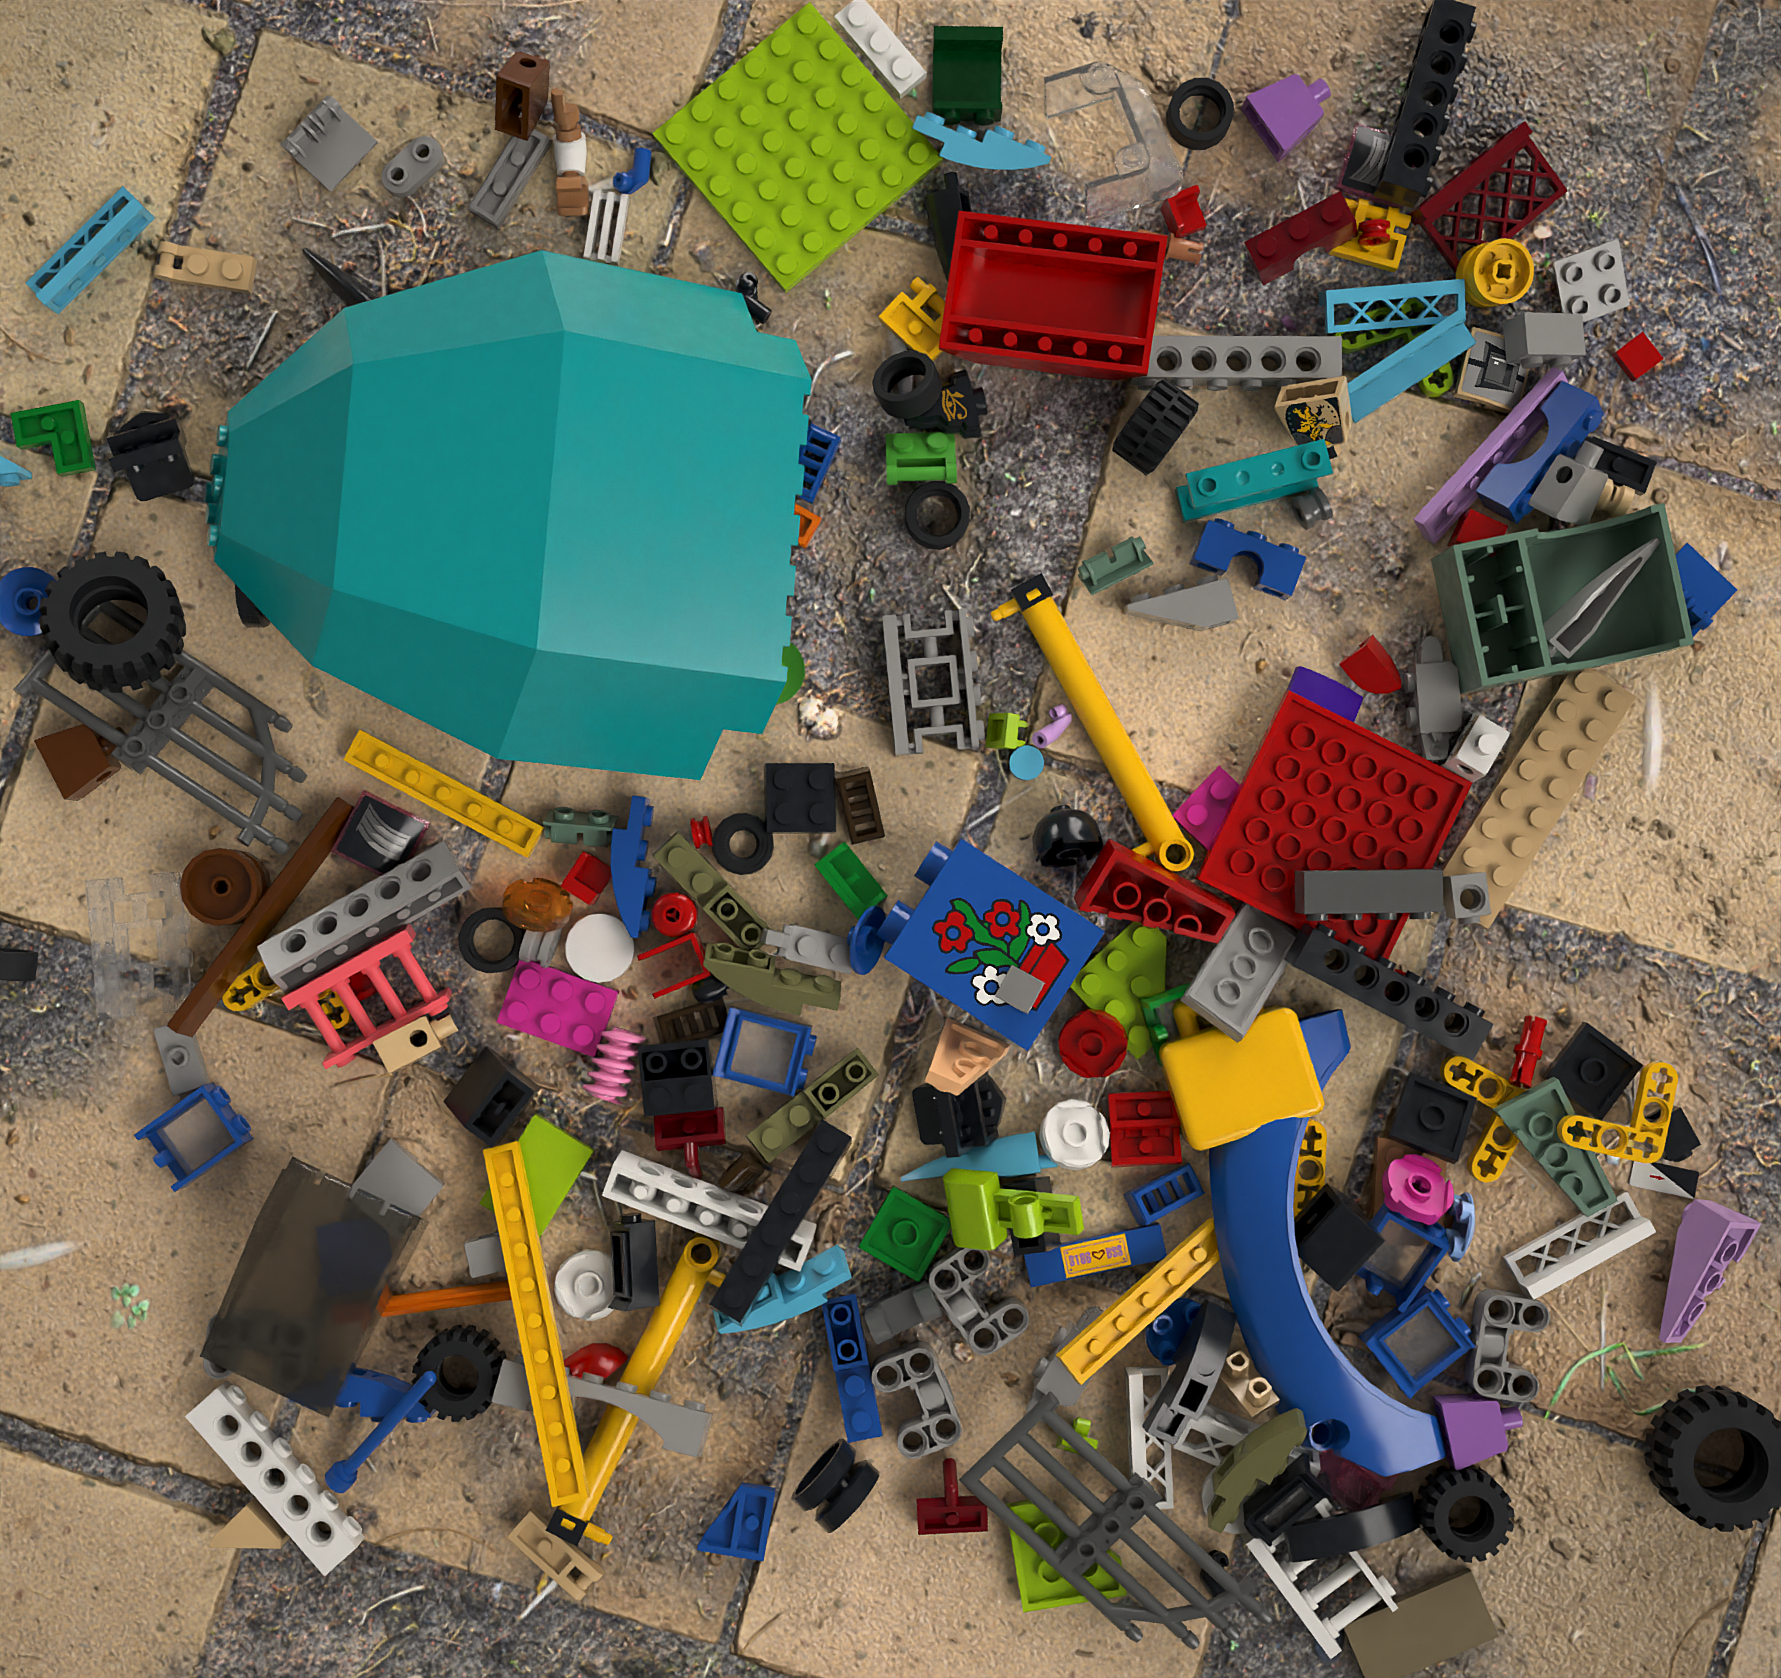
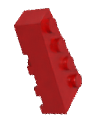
M1110 838L1074 895L1077 907L1081 911L1089 913L1091 911L1106 914L1110 918L1139 922L1143 926L1159 927L1171 930L1176 934L1217 944L1236 915L1227 900Z

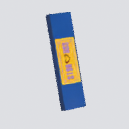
M1158 1222L1061 1243V1246L1048 1252L1025 1254L1024 1258L1032 1288L1163 1260L1167 1254L1161 1226Z

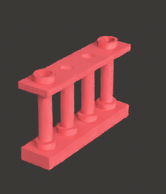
M410 923L288 993H284L281 999L288 1010L297 1005L301 1009H306L332 1052L326 1055L322 1063L325 1069L335 1064L338 1068L347 1065L356 1058L355 1053L373 1044V1041L411 1023L427 1013L432 1017L448 1007L447 1002L450 1001L452 991L447 987L436 993L410 950L412 948L410 943L414 941L416 932ZM390 954L394 958H399L424 1001L407 1010L379 967L381 965L380 959ZM359 971L363 975H368L393 1018L377 1027L374 1026L348 984L351 981L349 977ZM328 988L332 992H337L362 1032L361 1036L344 1044L317 1001L320 999L318 994Z

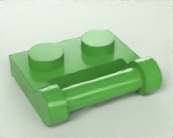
M943 432L885 434L887 485H897V481L946 480V484L957 483L954 434H945Z

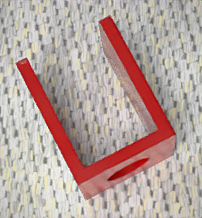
M698 932L690 933L637 955L638 961H642L691 940L704 971L701 974L653 993L654 999L713 975L703 966L705 949Z

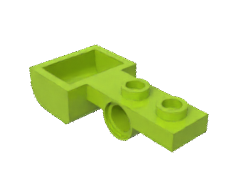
M951 1168L943 1176L953 1241L958 1247L994 1250L1008 1237L1007 1228H1013V1234L1018 1238H1033L1044 1232L1079 1235L1084 1230L1079 1196L1001 1189L998 1172Z

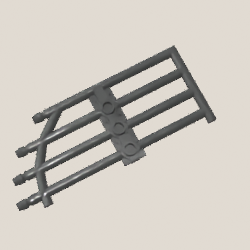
M108 601L98 605L88 613L82 623L80 633L84 639L92 643L114 645L88 628L89 624L100 612L135 635L142 629L144 623ZM49 649L13 689L23 698H26L32 690L116 745L117 747L111 753V756L132 771L134 770L141 775L149 767L241 828L242 831L238 835L237 840L248 847L252 840L256 838L266 846H271V849L279 854L286 855L289 851L290 846L286 841L276 838L275 834L261 826L269 806L280 813H284V816L295 822H298L303 816L299 808L293 804H288L287 800L274 792L276 769L283 774H288L289 778L298 783H303L307 778V774L301 768L293 766V763L276 753L268 723H272L278 730L288 733L293 724L282 715L279 716L278 712L186 651L182 650L179 655L173 654L175 661L184 666V668L172 682L162 676L154 683L150 679L145 680L146 683L162 693L149 709L123 691L122 693H111L108 686H103V689L98 691L140 719L127 735L42 680L49 670L57 664ZM214 687L249 710L257 739L201 703ZM193 713L261 758V783L181 731L180 727ZM170 740L256 796L258 799L250 816H246L157 755Z
M1048 1392L959 1479L969 1491L1120 1631H1124V1634L1130 1640L1136 1643L1142 1639L1143 1634L1134 1623H1130V1620L1163 1624L1177 1638H1181V1641L1187 1647L1193 1650L1199 1646L1200 1641L1191 1630H1187V1626L1182 1621L1206 1618L1217 1629H1221V1632L1227 1638L1235 1641L1239 1638L1240 1632L1231 1621H1227V1618L1220 1610L1237 1601L1250 1613H1254V1617L1261 1623L1268 1625L1273 1620L1269 1610L1263 1605L1261 1606L1260 1602L1250 1593L1257 1588L1256 1582L1250 1576H1246L1240 1582L1235 1580L1156 1506L1162 1499V1496L1154 1490V1487L1144 1477H1140L1135 1472L1127 1479L1053 1410L1059 1403V1400L1052 1392ZM1040 1420L1047 1423L1118 1489L1104 1503L1028 1434ZM1017 1443L1092 1512L1080 1526L1073 1522L1003 1457ZM992 1467L1000 1472L1068 1536L1057 1548L1053 1549L980 1481ZM1146 1515L1226 1591L1207 1600L1141 1539L1131 1527ZM1118 1539H1121L1191 1605L1167 1609L1106 1551ZM1094 1562H1097L1143 1606L1111 1603L1081 1574Z

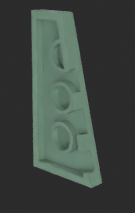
M1551 1077L1492 1109L1583 1215L1589 1217L1618 1201L1595 1153L1566 1145L1558 1137L1557 1126L1559 1121L1567 1115H1576L1559 1079ZM1576 1121L1575 1126H1569L1567 1129V1133L1573 1135L1572 1141H1574L1577 1135L1587 1137L1584 1130L1578 1127V1121Z

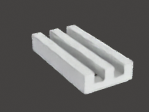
M594 189L584 259L619 265L630 200L628 194L621 193V195H615V192L608 191V193H602L601 190ZM606 202L598 254H595L594 247L601 204ZM615 203L620 204L612 255L608 256L606 251Z

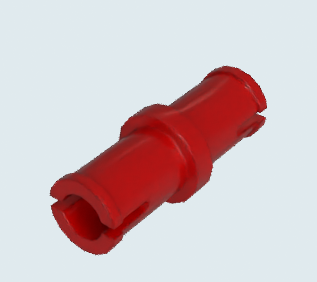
M1530 1015L1524 1017L1519 1044L1514 1046L1513 1053L1516 1057L1508 1081L1509 1084L1519 1088L1522 1083L1524 1084V1089H1530L1532 1086L1537 1060L1542 1058L1543 1051L1540 1047L1545 1027L1547 1026L1545 1019L1535 1016V1021H1532L1533 1017Z

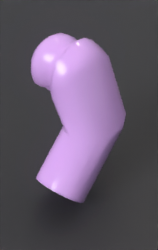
M1064 704L1050 709L1049 716L1053 722L1033 734L1032 741L1037 748H1044L1057 740L1071 723L1072 715L1068 713Z

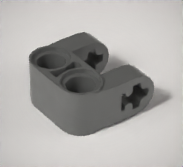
M924 1278L919 1282L914 1281L871 1301L866 1305L864 1316L870 1333L878 1345L893 1338L895 1334L924 1321L927 1323L942 1316V1312L928 1281Z

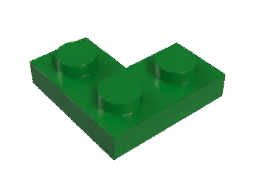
M80 400L10 413L16 446L23 450L51 444L58 475L64 477L96 470L84 403Z

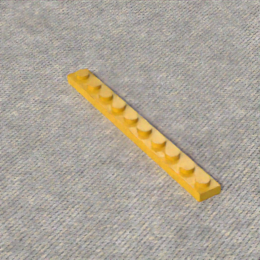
M515 1141L483 1149L551 1504L552 1507L590 1498V1492L520 1142Z

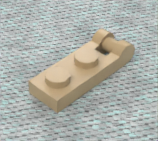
M159 241L157 253L160 254L159 265L154 267L153 276L155 278L175 283L252 294L257 260L254 257ZM175 258L183 260L181 270L173 268Z
M532 1507L506 1538L574 1599L581 1601L588 1593L587 1588L592 1582H598L605 1574L603 1568L596 1561L589 1559L575 1545L545 1531L549 1522ZM575 1566L582 1572L578 1578H574L569 1574Z

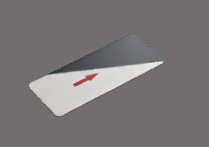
M1633 1161L1629 1184L1639 1188L1693 1199L1696 1193L1699 1172L1656 1162L1641 1163Z

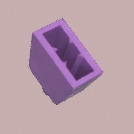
M1293 74L1247 96L1241 110L1277 162H1280L1319 124L1324 115V111L1319 104L1330 97L1331 92L1327 83L1321 78L1306 86L1299 75Z
M1479 1393L1432 1396L1446 1449V1460L1455 1470L1463 1469L1508 1449V1442L1505 1431L1523 1427L1519 1408L1512 1406L1500 1409L1498 1400L1495 1398L1486 1397Z

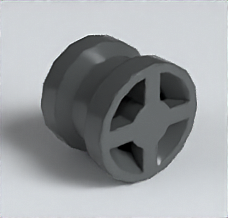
M1318 486L1311 489L1305 497L1297 496L1291 499L1293 512L1305 530L1314 527L1316 521L1320 519L1325 521L1333 516L1330 503Z

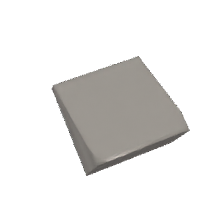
M1011 965L995 997L1028 1014L1045 983Z

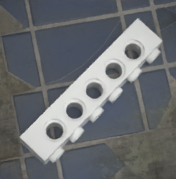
M621 1150L615 1160L602 1194L606 1198L739 1249L744 1248L769 1207L624 1150ZM803 1220L778 1264L799 1272L801 1271L817 1224Z
M227 1380L185 1417L319 1571L326 1576L363 1541L365 1537L362 1534L361 1526L353 1517H347L338 1507L339 1502L333 1493L323 1490L315 1481L316 1476L312 1469L304 1463L301 1464L294 1457L290 1444L282 1437H277L269 1428L270 1424L267 1418L261 1412L252 1409L246 1402L247 1398L242 1389L237 1385H231ZM227 1415L236 1418L238 1429H232L228 1426L226 1422ZM249 1442H255L261 1447L262 1454L260 1456L250 1451ZM272 1468H277L283 1472L285 1482L277 1481L273 1477ZM295 1495L305 1497L308 1502V1508L298 1506L295 1501ZM318 1522H326L331 1528V1534L322 1533L318 1528Z

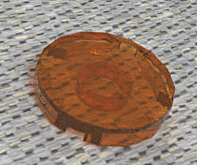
M533 878V882H524L525 879H520L507 886L502 898V911L508 921L517 927L532 932H550L558 930L568 923L572 915L573 901L571 902L569 899L570 894L568 891L560 887L556 882L544 878Z

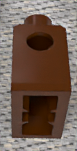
M521 51L515 52L496 75L495 130L528 141L548 101L550 64L545 57L541 55L532 56Z
M84 724L34 740L64 800H81L121 769L119 760L111 756V753L117 746ZM121 727L116 728L123 734L127 735Z

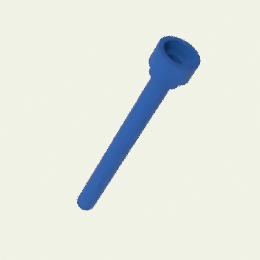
M425 1372L347 1460L337 1461L325 1473V1482L331 1490L337 1493H345L355 1483L358 1473L357 1469L436 1382L437 1376L435 1372Z

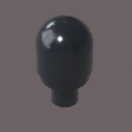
M714 975L694 982L692 994L701 1003H711L728 995L726 990L730 989V987Z

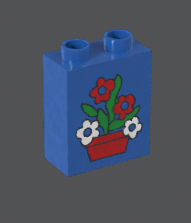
M962 838L953 850L936 841L914 874V877L929 886L915 909H912L898 900L876 933V936L891 945L884 958L1028 1051L1105 931ZM1011 965L1045 983L1028 1014L995 997Z

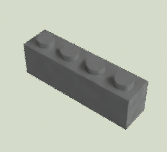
M1443 870L1294 871L1295 913L1306 914V920L1308 921L1328 920V914H1341V920H1362V913H1375V919L1378 920L1397 919V913H1409V919H1431V912H1443Z

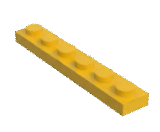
M359 729L343 759L349 764L526 858H529L545 829L544 826Z
M1208 1218L1055 1355L1076 1383L1082 1385L1220 1260L1214 1218Z

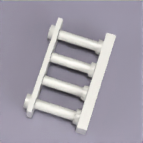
M1323 1498L1296 1522L1313 1518L1319 1513L1323 1518L1329 1517L1328 1511L1333 1507L1326 1498ZM1249 1532L1240 1534L1250 1551L1330 1659L1342 1651L1335 1640L1340 1636L1338 1632L1383 1599L1392 1612L1398 1609L1391 1598L1396 1594L1394 1589L1383 1575L1378 1579L1375 1577L1357 1551L1349 1552L1352 1559L1311 1590L1307 1591V1589H1304L1300 1592L1293 1583L1298 1579L1296 1575L1315 1560L1295 1563L1290 1561L1287 1563L1284 1560L1279 1564L1272 1553L1277 1550L1275 1546L1285 1539L1284 1532L1272 1542L1271 1547L1262 1539H1256L1251 1536ZM1362 1570L1373 1587L1331 1619L1326 1617L1321 1621L1314 1611L1319 1607L1317 1603Z

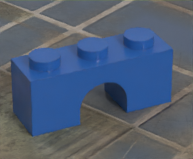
M1215 518L1214 522L1208 520L1202 528L1189 563L1190 565L1222 576L1227 571L1233 557L1246 556L1254 561L1258 569V577L1253 589L1285 601L1292 596L1306 560V556L1298 554V548L1286 543H1280L1277 546L1266 542L1267 537L1258 532L1247 531L1245 534L1234 529V524L1223 519Z

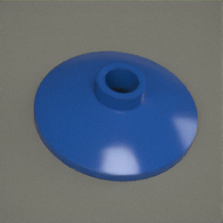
M21 567L6 574L0 580V623L7 630L17 635L37 636L43 634L39 625V618L42 616L39 610L40 601L44 597L48 598L45 592L48 583L52 580L57 582V580L48 572L35 567ZM36 597L38 605L35 609H31L29 602L32 598Z
M871 906L865 910L856 926L851 927L848 932L847 944L850 946L851 967L855 973L860 975H866L874 968L884 947L885 941L876 936V933L886 919L885 912L880 907Z

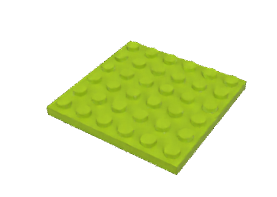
M810 2L652 133L656 142L785 293L790 291L943 162V157L938 156L939 152L921 132L912 129L913 122Z

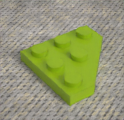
M1131 921L1081 968L1070 988L1089 1009L1103 1010L1117 1018L1124 1027L1128 1038L1127 1050L1138 1060L1152 1047L1149 1031L1138 1000L1165 991L1167 938L1157 927L1151 928L1143 926L1139 922ZM1164 1003L1159 1007L1162 1020L1164 1019Z
M1030 1500L1006 1503L1015 1514L1053 1549L1057 1548L1068 1537ZM1009 1528L1023 1613L1089 1602ZM1108 1549L1106 1552L1122 1566L1120 1556L1111 1549ZM1094 1562L1081 1574L1107 1599L1127 1596L1126 1589L1097 1562Z

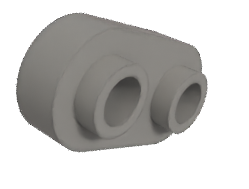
M418 137L385 165L381 178L390 194L398 198L408 197L440 170L444 163V153L438 142L431 137ZM429 149L428 156L424 158L419 157L421 150ZM397 172H403L404 176L401 180H393Z

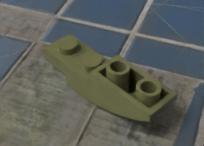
M679 831L674 833L652 854L741 949L749 951L759 950L765 944L760 942L763 928L772 929Z
M707 942L703 966L717 979L743 996L762 1005L799 1016L801 1015L803 1004L838 1011L841 997V981L834 980L826 975L813 976L790 968H775L776 956L769 955L762 950L749 951L734 948L727 943L714 944Z
M856 1048L773 1112L771 1116L749 1132L746 1138L768 1164L822 1119L827 1118L868 1085L879 1074L859 1048Z
M1295 1408L1262 1424L1240 1441L1222 1460L1212 1474L1213 1490L1216 1495L1207 1508L1209 1528L1221 1534L1228 1523H1234L1240 1512L1242 1500L1246 1495H1252L1258 1484V1479L1270 1485L1276 1474L1281 1475L1284 1472L1289 1461L1288 1455L1294 1446L1299 1447L1307 1434L1302 1410Z

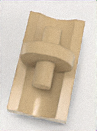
M1239 1350L1225 1359L1218 1381L1230 1395V1402L1234 1406L1238 1405L1247 1418L1252 1421L1265 1410L1278 1405L1280 1399L1274 1393L1268 1381L1262 1378L1252 1366L1246 1354Z

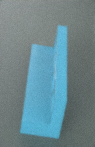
M122 186L26 284L36 293L35 296L45 306L59 314L155 217ZM127 199L129 202L116 214V209ZM98 227H103V228L92 238V233H93ZM74 251H79V252L68 262V257H69ZM48 276H54L43 288L39 286Z
M1465 279L1318 292L1319 306H1324L1325 334L1438 324L1448 316H1443L1434 305L1442 296L1455 295L1456 311L1461 310L1465 317L1464 322H1466ZM1424 297L1434 298L1429 303ZM1416 298L1425 307L1416 319H1409L1399 310L1407 299ZM1389 300H1399V302L1394 305ZM1381 301L1391 310L1381 322H1374L1364 313L1373 302ZM1355 303L1365 304L1360 309ZM1347 304L1356 312L1347 325L1334 326V305ZM1429 311L1435 316L1424 318ZM1394 314H1396L1401 319L1389 321L1394 316ZM1360 317L1367 322L1355 324Z
M1460 309L1347 383L1354 423L1359 422L1476 345L1475 339L1463 323L1465 317Z

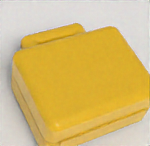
M1180 999L1174 1002L1172 1013L1179 1035L1168 1038L1169 1041L1161 1045L1159 1057L1168 1090L1180 1119L1183 1137L1193 1149L1199 1151L1243 1138L1254 1132L1261 1125L1274 1120L1290 1117H1311L1323 1110L1324 1098L1298 1017L1293 1010L1279 1004L1265 1008L1262 1006L1244 1038L1237 1043L1213 1024L1200 1028L1196 1018L1200 1014Z

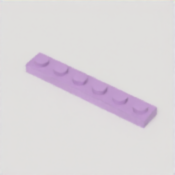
M1552 367L1522 401L1513 408L1512 412L1501 424L1491 432L1480 447L1468 457L1466 462L1443 485L1428 504L1420 510L1413 520L1425 540L1435 545L1478 498L1475 490L1497 463L1509 464L1547 422L1541 407L1562 380L1568 383L1562 370Z

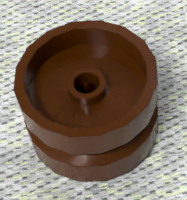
M217 848L206 850L192 858L183 871L180 891L182 901L189 913L201 922L216 926L237 925L244 922L271 886L270 874L263 862L250 852Z

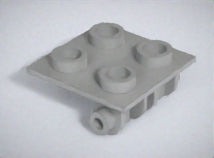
M327 95L280 145L332 192L378 142L350 117L332 96L329 97Z
M1618 238L1552 261L1551 268L1546 270L1548 281L1556 283L1561 313L1582 314L1583 322L1630 306Z

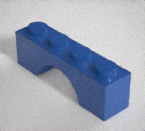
M1562 380L1541 407L1549 425L1545 442L1536 453L1525 460L1510 464L1497 463L1475 490L1484 507L1515 524H1518L1524 515L1529 514L1534 507L1528 505V502L1555 458L1560 454L1573 458L1588 434L1599 426L1604 413L1597 396Z

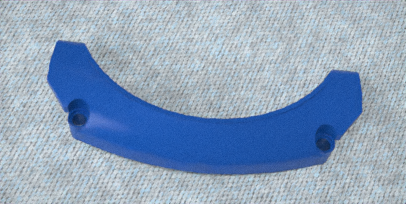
M1342 1009L1329 1010L1298 1018L1321 1092L1333 1072L1351 1049ZM1310 1117L1277 1119L1261 1125L1254 1132L1243 1138L1209 1148L1214 1226L1221 1267L1234 1313L1237 1315L1236 1320L1257 1372L1272 1386V1390L1280 1399L1278 1405L1275 1406L1278 1414H1283L1295 1408L1303 1411L1307 1434L1301 1445L1320 1451L1332 1448L1333 1454L1383 1477L1408 1472L1445 1458L1447 1454L1438 1417L1411 1409L1394 1400L1371 1384L1357 1371L1331 1339L1308 1293L1295 1239L1293 1202L1299 1151Z

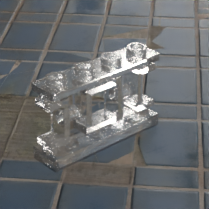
M180 872L150 874L152 891L124 894L123 878L85 880L98 1020L136 1016L134 999L162 996L163 1013L176 1012L195 987L190 978V968L193 966V953L191 948L187 946L186 936L190 931V920L188 914L184 913V904L180 891ZM164 898L166 918L148 920L146 900ZM132 901L133 921L116 923L114 903ZM155 927L159 961L131 964L128 929ZM171 967L173 988L155 989L153 969ZM138 970L140 991L122 993L120 972Z

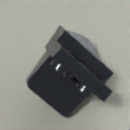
M141 411L122 425L120 429L109 432L106 438L111 449L108 460L113 472L124 470L139 501H148L193 486L195 481L185 451L187 439L178 412L168 414Z
M987 1071L958 1096L950 1092L940 1091L931 1084L920 1085L912 1091L921 1142L925 1145L942 1144L945 1147L947 1158L960 1157L972 1147L987 1146L999 1137L997 1128L1001 1123L1006 1097L993 1078L988 1075Z

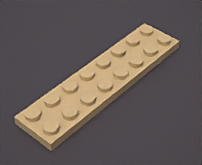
M1593 668L1565 673L1440 869L1443 870V877L1486 872L1491 914L1480 916L1481 922L1476 923L1483 929H1489L1636 698L1634 694ZM1467 889L1460 895V903L1466 909L1473 903V895Z

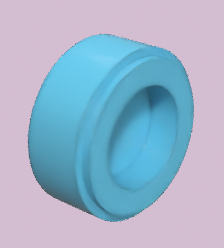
M1024 745L1018 747L1009 758L1010 771L1020 780L1028 781L1036 778L1044 767V758L1041 752L1033 746Z

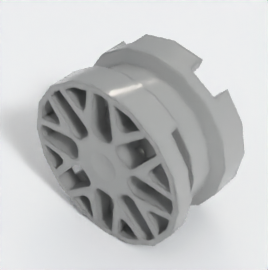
M535 914L524 934L519 951V960L527 963L531 960L534 962L541 960V968L547 969L557 949L563 924L557 921L551 927V922L545 921L544 916Z

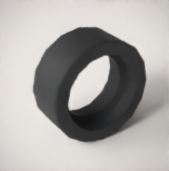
M1193 78L1182 83L1174 91L1166 112V126L1171 137L1179 145L1191 150H1206L1217 145L1226 136L1234 117V102L1229 91L1220 82L1210 78ZM1191 96H1204L1211 99L1218 106L1220 119L1213 130L1198 133L1188 129L1182 123L1180 108L1187 98Z
M903 351L892 355L882 362L876 370L872 381L874 393L883 410L888 415L898 419L913 418L925 413L939 399L942 390L941 378L934 362L927 354L919 351ZM911 375L925 376L920 385L912 391L901 395L890 394L895 384L903 378Z
M930 481L920 485L910 494L905 505V525L909 535L917 544L928 549L943 550L955 545L964 536L969 525L970 506L966 496L957 486L946 484L945 481ZM933 495L944 496L950 499L958 512L954 528L943 535L926 533L917 521L919 505L926 498Z
M501 907L482 908L472 913L462 924L458 936L459 950L464 960L475 970L484 973L505 972L518 964L519 951L526 927L523 921L512 911ZM488 920L504 922L510 927L514 937V944L510 953L496 961H490L481 957L473 943L476 929L481 923Z
M0 948V980L34 981L36 979L38 952Z

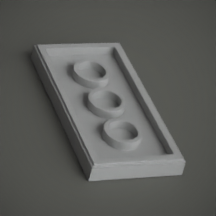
M1243 902L1237 908L1235 917L1219 943H1215L1180 999L1237 1043L1244 1038L1287 966L1288 962L1284 958L1298 935L1297 932L1285 923Z

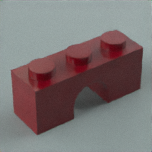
M1341 191L1245 241L1248 258L1262 285L1264 286L1294 270V262L1304 253L1317 247H1323L1325 252H1328L1357 237L1356 219Z

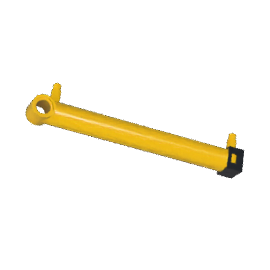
M1042 573L1011 589L1009 593L1011 600L998 606L990 615L995 622L1002 618L1005 619L1016 612H1019L1020 616L1023 615L1147 842L1132 849V851L1146 858L1154 854L1157 864L1172 872L1186 869L1193 860L1194 851L1192 845L1182 834L1052 598L1053 593ZM1172 844L1179 846L1183 853L1181 861L1177 864L1170 863L1166 858V850Z
M696 1233L687 1242L659 1299L660 1305L655 1307L619 1380L638 1386L636 1393L650 1396V1392L655 1389L706 1283L709 1282L720 1287L725 1279V1274L714 1269L721 1252L719 1240ZM700 1243L706 1244L711 1249L712 1255L705 1260L699 1259L695 1256L693 1247ZM608 1403L582 1456L590 1498L557 1506L545 1531L575 1546L578 1545L582 1535L598 1543L610 1544L613 1536L607 1533L605 1529L589 1521L640 1418L625 1409Z

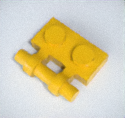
M1345 198L1356 219L1358 236L1330 250L1328 255L1395 273L1400 263L1407 236L1395 233L1394 229L1395 226L1407 229L1411 216L1400 213L1399 208L1388 206L1385 209L1371 205L1369 200L1358 198L1357 201ZM1365 218L1389 221L1390 229L1386 233L1390 234V242L1378 246L1359 244L1358 238L1362 235V232L1358 230L1359 223L1363 222Z
M916 277L909 287L917 296L911 300L905 293L901 292L878 316V320L911 351L925 353L934 361L943 352L938 347L945 301L937 294L938 290L931 283L927 285L922 279ZM927 304L940 315L935 322L922 310Z

